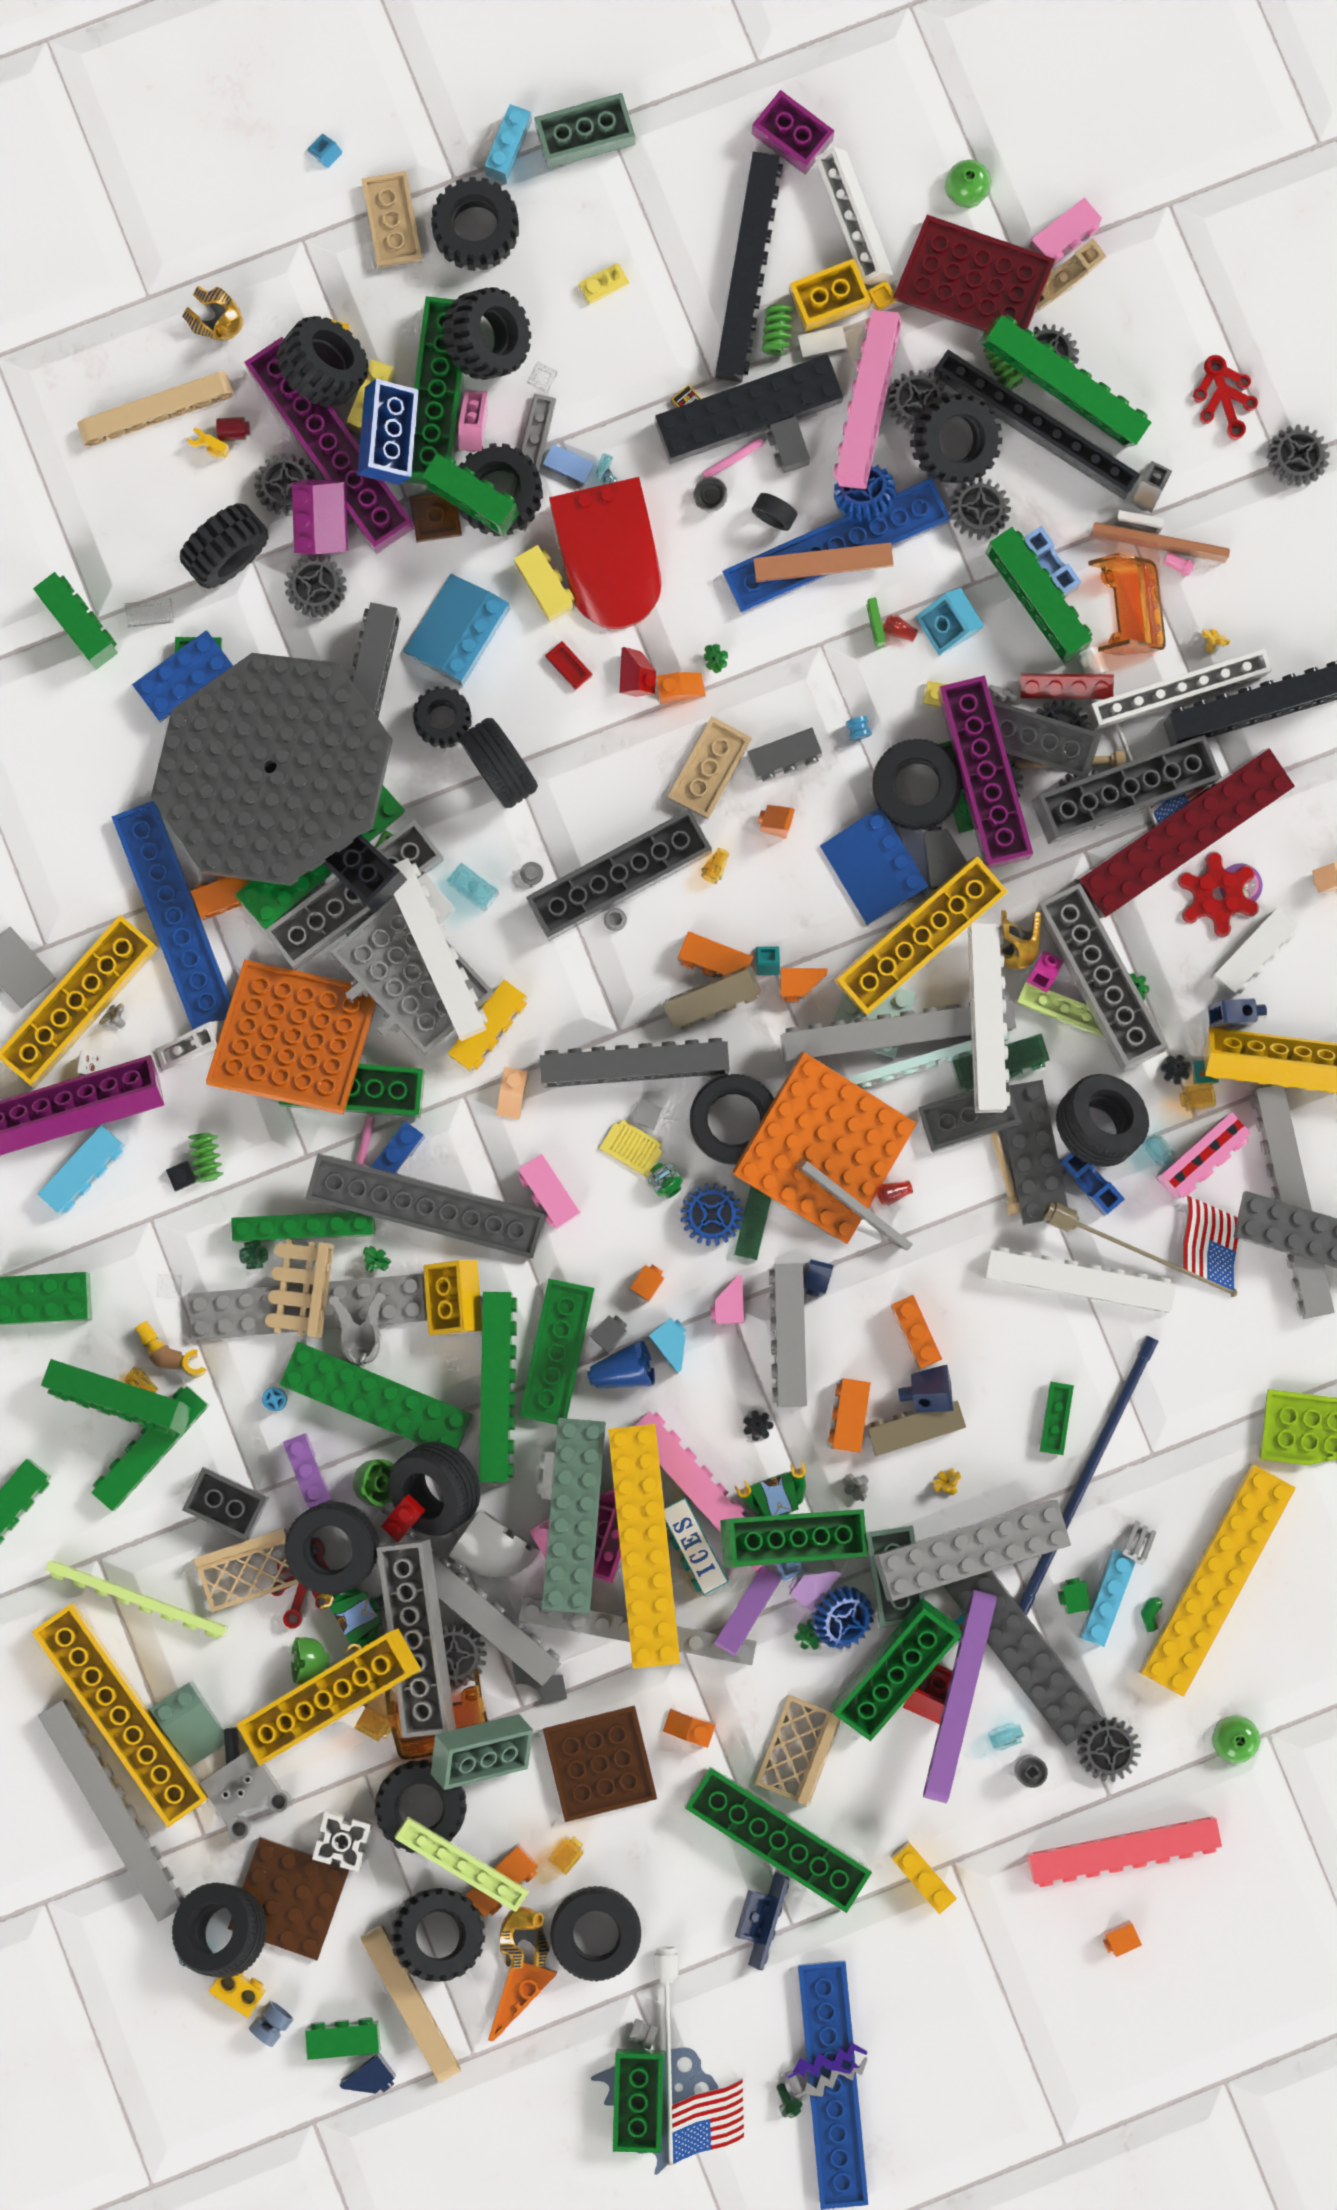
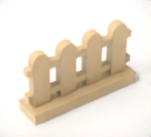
M286 1239V1244L279 1243L275 1246L274 1252L276 1256L284 1258L283 1267H275L271 1272L274 1280L281 1281L280 1290H272L268 1295L269 1301L272 1304H277L276 1314L270 1313L265 1318L266 1325L274 1328V1333H281L282 1329L298 1331V1336H304L305 1332H307L308 1337L322 1338L334 1245L319 1242L318 1247H316V1242H309V1246L293 1245V1240ZM291 1259L306 1260V1270L290 1268ZM314 1261L316 1262L315 1271H313ZM288 1282L304 1284L303 1293L287 1291ZM311 1285H313L312 1294H310ZM285 1306L301 1307L300 1316L284 1315ZM308 1308H310L309 1317H307Z

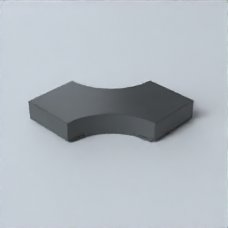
M512 1661L516 1684H526L536 1689L544 1703L567 1699L563 1675H552L546 1684L541 1686Z

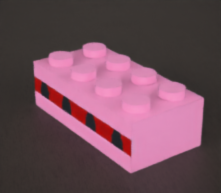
M1231 1112L1215 1124L1156 1179L1174 1199L1179 1196L1182 1198L1187 1197L1197 1188L1194 1185L1197 1181L1201 1183L1214 1173L1211 1169L1215 1165L1219 1167L1231 1157L1229 1154L1231 1150L1235 1152L1249 1141L1246 1137L1251 1132Z

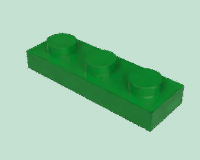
M1050 1382L1039 1452L1064 1455L1074 1385Z

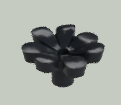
M1171 1055L1167 1056L1166 1062L1168 1064H1162L1160 1067L1162 1072H1166L1163 1077L1164 1080L1168 1082L1173 1079L1175 1085L1181 1084V1078L1188 1080L1190 1074L1186 1070L1191 1068L1190 1062H1183L1184 1057L1182 1055H1177L1176 1059Z
M754 1410L751 1412L752 1418L745 1417L743 1419V1423L748 1425V1427L743 1429L745 1435L752 1434L753 1441H759L760 1436L764 1439L769 1438L770 1434L767 1430L773 1429L774 1423L767 1422L769 1419L768 1413L764 1412L760 1416L759 1412Z

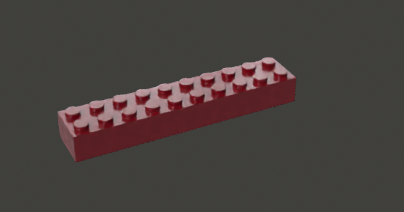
M1263 749L1074 880L1083 887L1099 918H1106L1290 791L1295 785L1271 749Z

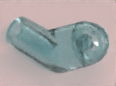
M605 453L602 454L596 471L603 485L617 482V477L613 476L609 469L613 457Z

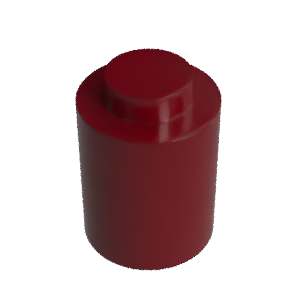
M245 417L216 419L217 438L220 441L246 440L247 435H251L250 421H245Z

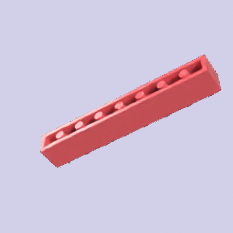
M1211 1816L1027 1853L1033 1883L1039 1884L1040 1887L1053 1885L1055 1880L1062 1879L1063 1882L1077 1880L1076 1876L1086 1874V1878L1099 1876L1100 1871L1104 1870L1116 1873L1123 1871L1124 1866L1132 1865L1133 1868H1141L1147 1866L1146 1862L1156 1860V1864L1169 1862L1170 1857L1179 1856V1859L1193 1857L1194 1852L1202 1851L1203 1854L1217 1852L1216 1848L1222 1847L1217 1819Z

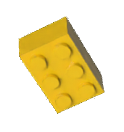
M854 258L789 284V294L805 333L862 312L870 307L871 299Z
M456 1260L423 1265L428 1335H452L482 1331L478 1260Z

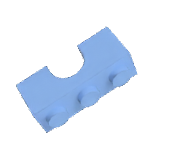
M1042 526L1024 537L1026 547L1036 553L1039 558V565L1042 569L1046 568L1052 576L1051 582L1055 587L1061 588L1065 597L1079 588L1081 580L1069 563L1065 565L1058 557L1054 549V542Z

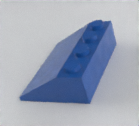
M881 807L820 845L866 925L926 892L929 887L888 817L881 810Z

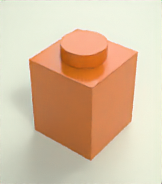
M653 1264L650 1267L645 1265L631 1285L630 1290L650 1302L665 1279L661 1276L663 1271Z
M1130 1920L1104 1932L1106 1939H1103L1105 1948L1108 1953L1113 1952L1116 1957L1142 1946Z

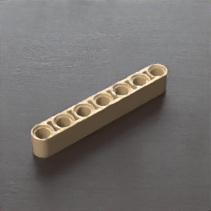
M221 371L84 418L77 423L84 446H94L231 398L234 392L227 372Z
M381 1924L360 1936L365 1949L438 2082L441 2083L461 2071L460 2065L415 1982L408 1973V1970L402 1968L398 1963V1957L394 1956L392 1950L394 1945L390 1941L384 1926Z

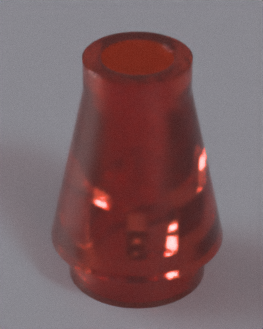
M889 614L883 625V631L886 632V635L911 642L914 641L918 629L911 626L897 614L895 616Z
M909 1180L883 1183L881 1187L877 1188V1196L881 1205L887 1204L890 1206L905 1196L912 1194L913 1188Z

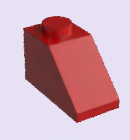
M622 647L619 693L633 697L655 694L656 670L641 651Z

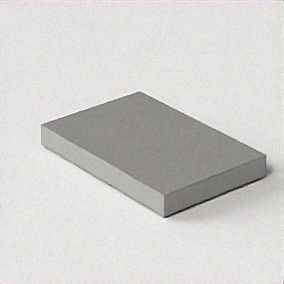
M10 926L0 934V986L23 1009L57 978Z

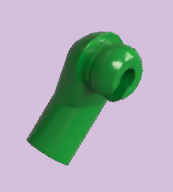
M1159 1597L1146 1600L1141 1610V1617L1147 1633L1158 1629L1154 1617L1163 1606L1162 1600Z

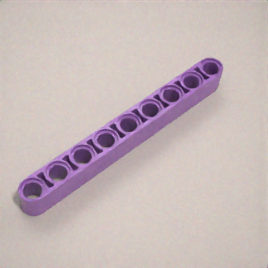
M974 1589L971 1593L923 1790V1798L945 1804L949 1800L996 1605V1595Z

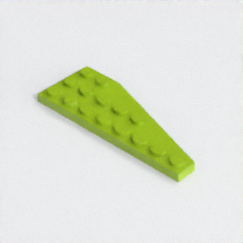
M1267 1389L1259 1460L1299 1465H1312L1337 1460V1398Z

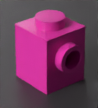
M1043 950L1027 983L1047 993L1064 960Z

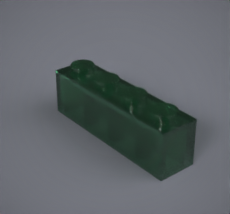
M1042 1033L1004 1045L1008 1047V1059L1005 1060V1069L1009 1070L1010 1078L1024 1074L1023 1070L1032 1068V1071L1043 1069L1046 1067L1045 1063L1050 1061ZM972 1055L953 1060L951 1066L958 1088H965L966 1092L973 1090Z

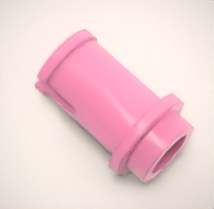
M1171 551L1164 561V565L1180 572L1181 576H1189L1195 564L1191 562V559L1186 560Z

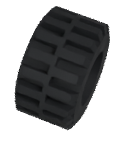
M439 686L434 687L435 690H426L424 696L420 695L418 697V703L415 702L413 712L414 725L418 735L422 737L425 743L429 742L433 747H436V745L440 746V748H446L445 746L447 745L453 747L456 742L460 743L461 735L466 731L468 732L469 727H471L472 715L466 698L460 695L456 689L450 690L447 686H444V689H440ZM439 706L452 708L456 713L454 723L444 729L433 727L429 722V715L433 709Z

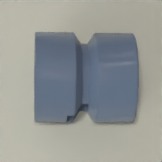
M270 2000L261 2011L262 2017H257L250 2025L249 2030L261 2042L269 2047H273L281 2037L280 2031H285L294 2019L284 2008Z

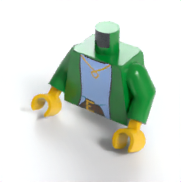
M801 1461L802 1466L798 1469H795L793 1463H791V1471L749 1485L744 1480L745 1487L743 1489H738L736 1485L734 1488L746 1508L757 1517L790 1514V1512L799 1509L798 1505L804 1499L806 1490L804 1462Z
M352 1588L344 1593L336 1595L320 1594L316 1597V1599L320 1597L325 1599V1605L319 1608L330 1607L347 1637L350 1646L345 1649V1653L348 1650H353L355 1653L376 1640L381 1630L380 1622L382 1621L379 1611L385 1608L383 1593L371 1599L367 1591L362 1592L359 1588Z

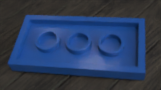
M206 630L134 682L132 686L161 723L170 716L171 711L177 705L230 669L233 664Z

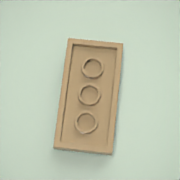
M401 171L362 178L378 269L423 261L407 172Z
M711 716L667 798L708 820L752 741V737Z

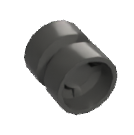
M1026 1754L1019 1757L1016 1761L1014 1774L1017 1780L1024 1786L1036 1788L1046 1781L1048 1768L1039 1757Z

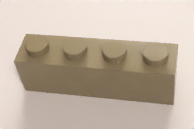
M749 964L665 999L662 1005L673 1029L675 1030L680 1027L681 1030H685L693 1026V1022L702 1019V1021L713 1018L718 1011L723 1010L725 1013L735 1009L737 1003L744 1001L747 1004L756 1000L761 988Z
M958 1400L953 1401L954 1411H916V1414L907 1416L906 1412L894 1415V1421L885 1423L884 1419L870 1423L872 1428L867 1429L875 1456L966 1428Z

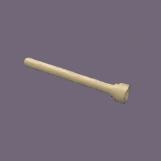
M1125 750L1115 751L1110 756H1095L1092 766L1111 765V767H1117L1125 764ZM1016 760L1014 763V767H1020V769L1051 768L1029 760Z
M998 1131L990 1135L1009 1199L1006 1209L1008 1216L1021 1211L1001 1136Z

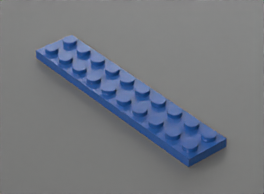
M932 478L896 493L892 507L887 508L886 514L880 512L879 519L872 516L870 522L867 518H863L860 522L857 517L851 520L849 515H846L723 570L722 573L742 614L830 575L756 583L753 558L890 542L893 547L947 523L951 518Z
M154 801L111 816L192 1030L208 1022L225 1021L232 999L159 808Z
M846 1961L798 1964L807 2062L813 2065L817 2053L833 2061L839 2047L847 2053L850 2043L853 2042ZM854 2052L850 2062L843 2059L841 2066L849 2070L852 2061L855 2062ZM821 2065L817 2077L808 2072L809 2083L817 2087L820 2075L822 2074L830 2079L831 2070ZM855 2072L852 2081L839 2074L833 2089L824 2086L823 2097L810 2095L821 2210L869 2205L857 2076Z

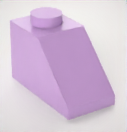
M828 1571L802 1575L801 1578L796 1576L788 1587L791 1589L789 1595L813 1612L815 1609L814 1604H819L821 1601L820 1596H825L827 1590L831 1588L841 1574L838 1571Z

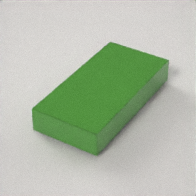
M876 597L869 598L866 607L875 647H884L886 640Z

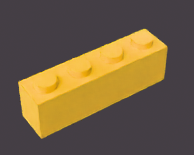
M503 979L494 991V995L481 1008L488 1022L484 1023L487 1030L463 1041L458 1039L448 1052V1055L468 1071L472 1072L474 1068L478 1070L485 1061V1058H483L488 1050L492 1052L499 1043L497 1038L501 1032L506 1033L512 1026L513 1021L511 1019L516 1013L520 1015L528 1003L525 1002L527 996Z

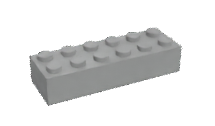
M803 1263L774 1264L773 1269L769 1271V1285H774V1293L769 1294L770 1308H774V1316L770 1318V1332H775V1340H771V1355H776V1364L771 1365L772 1379H776V1388H772V1402H777V1407L807 1406Z

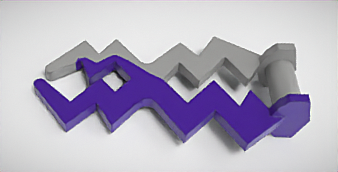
M851 2042L847 2053L840 2047L838 2048L833 2061L817 2053L812 2065L800 2057L794 2069L785 2074V2078H787L793 2092V2098H799L803 2095L823 2097L824 2086L833 2089L839 2074L852 2081L855 2072L862 2076L868 2060L867 2057L862 2060L859 2066L852 2061L849 2070L841 2065L843 2059L848 2062L851 2061L854 2051L867 2055V2050ZM821 2065L831 2070L830 2079L821 2074L817 2087L806 2081L805 2090L801 2089L796 2074H800L805 2078L807 2070L817 2077Z

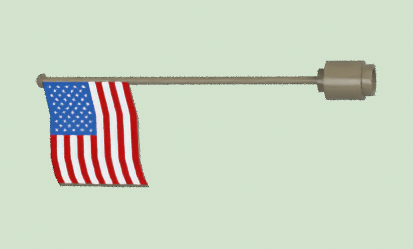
M1187 1196L1188 1216L1183 1239V1268L1080 1223L1077 1211L1063 1204L1049 1202L1044 1209L1042 1219L1046 1220L1047 1224L1065 1232H1069L1071 1229L1074 1230L1076 1226L1225 1291L1231 1294V1297H1236L1238 1294L1234 1288V1262L1238 1239L1233 1237L1238 1217L1191 1196Z

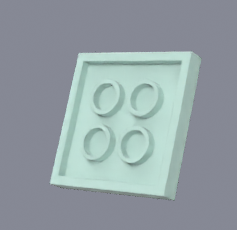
M899 987L868 1015H863L843 992L834 1021L845 1020V1023L849 1024L855 1023L854 1019L868 1017V1021L877 1020V1016L882 1014H891V1017H898L900 1012L912 1009L917 993ZM899 1046L870 1050L869 1052L894 1060Z

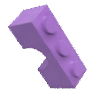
M304 1433L284 1441L283 1445L307 1508L333 1500L326 1481L317 1465L316 1455L308 1434Z

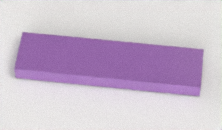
M763 1566L760 1567L714 1645L736 1656L781 1582V1576Z

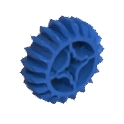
M878 464L875 467L871 465L866 489L841 487L838 481L837 484H834V500L836 501L837 508L842 511L844 516L849 515L851 520L857 517L860 522L863 518H867L870 522L872 516L879 519L880 512L886 514L887 508L892 507L893 500L896 497V486L891 474H888L886 468L881 469Z
M705 1183V1191L703 1192L699 1186L695 1187L698 1195L695 1196L692 1192H689L688 1196L692 1201L684 1199L683 1204L689 1207L688 1209L682 1208L680 1210L681 1213L687 1214V1217L681 1218V1222H689V1225L684 1227V1231L693 1230L689 1235L691 1239L696 1234L699 1235L697 1239L699 1244L703 1238H706V1246H710L711 1239H715V1245L719 1246V1238L721 1237L727 1243L728 1238L726 1234L729 1233L731 1237H735L736 1234L731 1229L740 1230L741 1228L735 1221L743 1220V1216L736 1215V1212L743 1211V1207L735 1208V1204L739 1203L740 1199L736 1198L732 1201L730 1198L734 1195V1191H730L726 1195L727 1187L725 1185L721 1191H717V1183H714L713 1190H709L708 1183ZM706 1196L722 1198L717 1204L712 1206L701 1200V1198ZM695 1204L704 1215L697 1226L692 1218V1210ZM726 1204L731 1209L729 1225L724 1222L720 1215L721 1210ZM720 1206L716 1213V1217L720 1222L717 1220L713 1221L712 1219L703 1223L708 1216L706 1209H711L712 1211V1209L716 1210ZM709 1224H716L723 1231L709 1234L702 1230Z
M844 1585L841 1589L835 1586L834 1592L827 1590L828 1596H820L822 1602L814 1604L817 1611L811 1613L814 1618L811 1623L815 1628L813 1630L821 1642L829 1647H836L840 1650L843 1646L850 1649L852 1642L859 1645L858 1639L860 1637L866 1639L864 1632L871 1631L868 1624L874 1622L871 1615L875 1612L871 1608V1601L857 1588H850Z

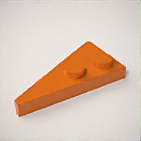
M523 1961L522 1968L513 1969L510 1967L488 2041L493 2042L505 2031L510 2023L521 2014L530 2002L556 1976L557 1971L542 1966L535 1967L532 1963Z

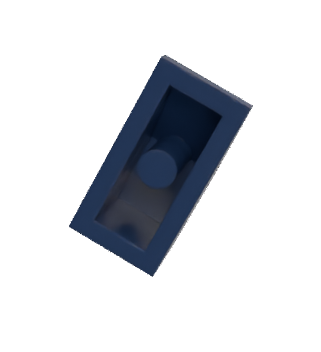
M812 1259L809 1261L804 1280V1290H807V1295L820 1298V1294H826L834 1265Z
M377 2053L344 2078L339 2086L345 2090L374 2094L381 2090L384 2093L394 2085L393 2080L396 2074L381 2053Z

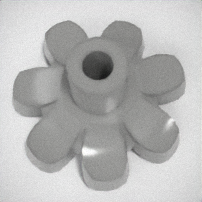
M989 685L988 687L990 694L996 698L995 701L1004 703L1006 701H1015L1017 695L1012 694V690L1009 688L1003 690L999 686Z
M120 1003L117 1007L115 1005L110 1006V1013H106L102 1017L99 1025L108 1027L110 1024H115L119 1029L123 1028L126 1024L121 1018L124 1005Z
M852 1474L845 1475V1478L842 1479L843 1484L847 1486L844 1488L847 1495L853 1493V1498L856 1501H859V1499L864 1501L867 1497L868 1487L866 1484L869 1482L868 1478L865 1475L861 1477H854Z

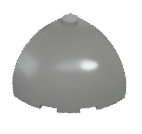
M480 1510L452 1549L449 1557L453 1559L450 1563L461 1571L465 1567L483 1577L506 1578L527 1568L537 1557L540 1550L488 1512Z

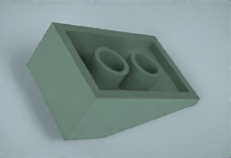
M193 1681L149 1708L161 1729L190 1767L225 1745L224 1729Z

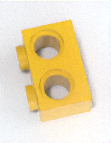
M239 1973V1975L231 1977L235 1982V1986L233 1988H226L223 1985V1978L217 1977L208 1992L249 2018L266 1992L262 1988L264 1984L256 1978L252 1977L250 1980L242 1975L243 1973ZM251 1990L255 1995V1999L251 2002L246 2001L243 1998V1991Z

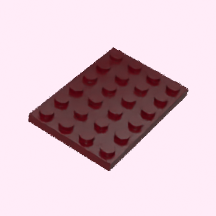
M927 214L893 298L898 302L984 332L991 321L1001 315L1004 317L1005 315L1011 316L1018 322L1016 325L1024 330L1025 328L1028 329L1055 264V259Z

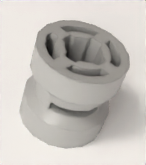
M636 2018L627 2041L633 2044L640 2043L641 2041L643 2048L650 2050L658 2027L652 2024L646 2027L642 2020Z

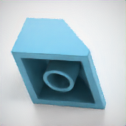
M961 588L946 592L915 616L938 655H942L961 644L985 627Z
M670 1318L653 1331L649 1338L678 1374L682 1370L686 1337L683 1333L686 1332V1329L678 1319L673 1321Z

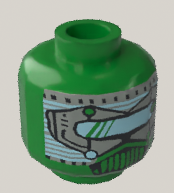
M658 1163L651 1168L648 1183L659 1197H666L668 1199L681 1191L683 1179L672 1164L663 1165Z

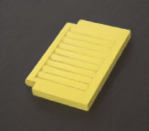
M623 1119L620 1124L614 1123L599 1148L648 1177L651 1168L656 1164L663 1152L659 1149L662 1142Z

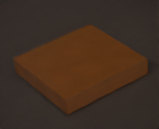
M435 493L409 496L417 543L462 536L459 512L456 506Z

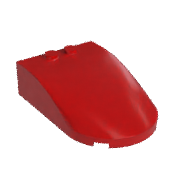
M630 478L549 497L550 509L569 588L575 599L573 602L578 611L591 622L607 629L628 628L647 618L660 598L662 580L640 478Z

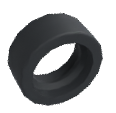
M760 493L751 508L752 512L760 520L783 531L790 530L798 516L797 511L790 504L768 493Z

